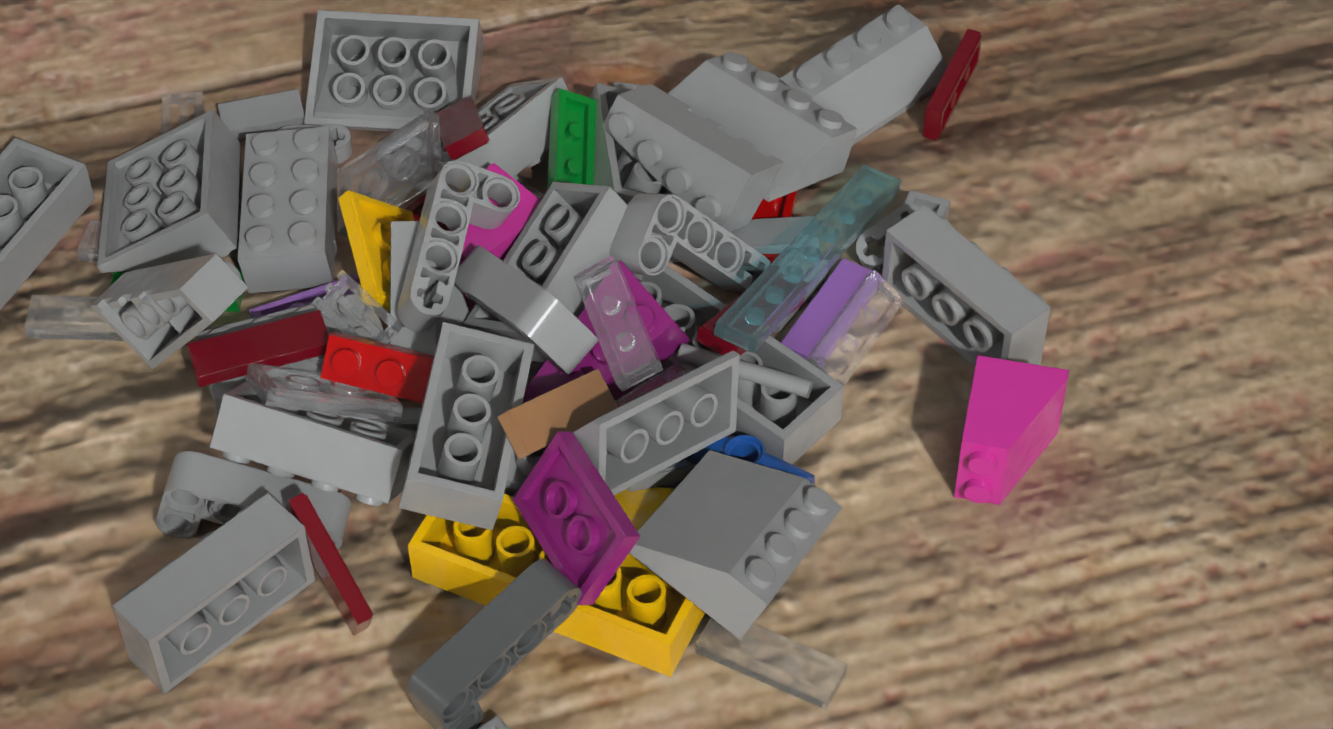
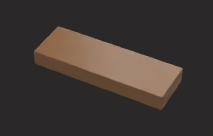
M596 369L510 409L497 417L520 460L548 446L558 431L574 432L593 420L617 409L618 406L599 369Z

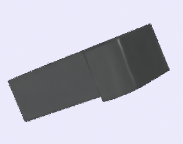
M546 559L534 562L416 670L409 681L408 693L417 713L434 729H477L483 720V712L478 701L575 611L582 595V590Z

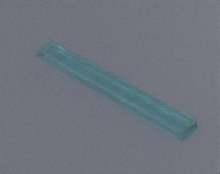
M864 164L716 322L714 335L755 353L896 196L902 180Z

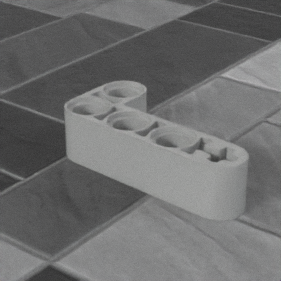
M459 160L449 161L442 167L427 190L398 303L397 314L401 323L406 328L416 332L426 331L436 323L447 309L469 224L489 230L500 227L520 201V191L513 180ZM447 183L454 185L459 192L451 190ZM488 198L495 200L500 207L493 205ZM437 221L446 224L450 231L442 229L437 224ZM427 260L435 262L440 270L430 267ZM423 292H429L424 301L420 296Z
M640 193L635 195L627 206L610 248V260L614 268L621 260L632 274L659 275L668 265L672 255L726 291L744 292L769 271L773 272L770 261L764 255L678 196L670 194Z
M477 245L458 267L454 285L477 305L527 339L531 344H535L534 347L565 374L569 375L599 341L551 293L480 245Z
M183 451L174 457L157 514L156 526L164 534L171 537L190 538L196 534L201 519L224 525L234 518L244 506L256 502L267 493L285 509L289 499L304 493V495L307 494L338 550L343 543L351 510V502L348 497L340 492L324 491L312 486L310 483L280 477L267 471L203 453Z

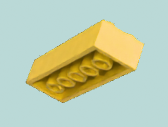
M506 494L503 496L493 530L426 515L408 544L412 578L485 606L534 562L540 559H546L551 564L552 562L515 505L514 497ZM629 553L594 604L578 605L575 611L553 632L671 677L705 612Z

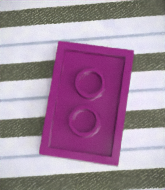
M558 431L513 498V501L553 566L582 590V595L577 604L593 605L641 536L573 432Z

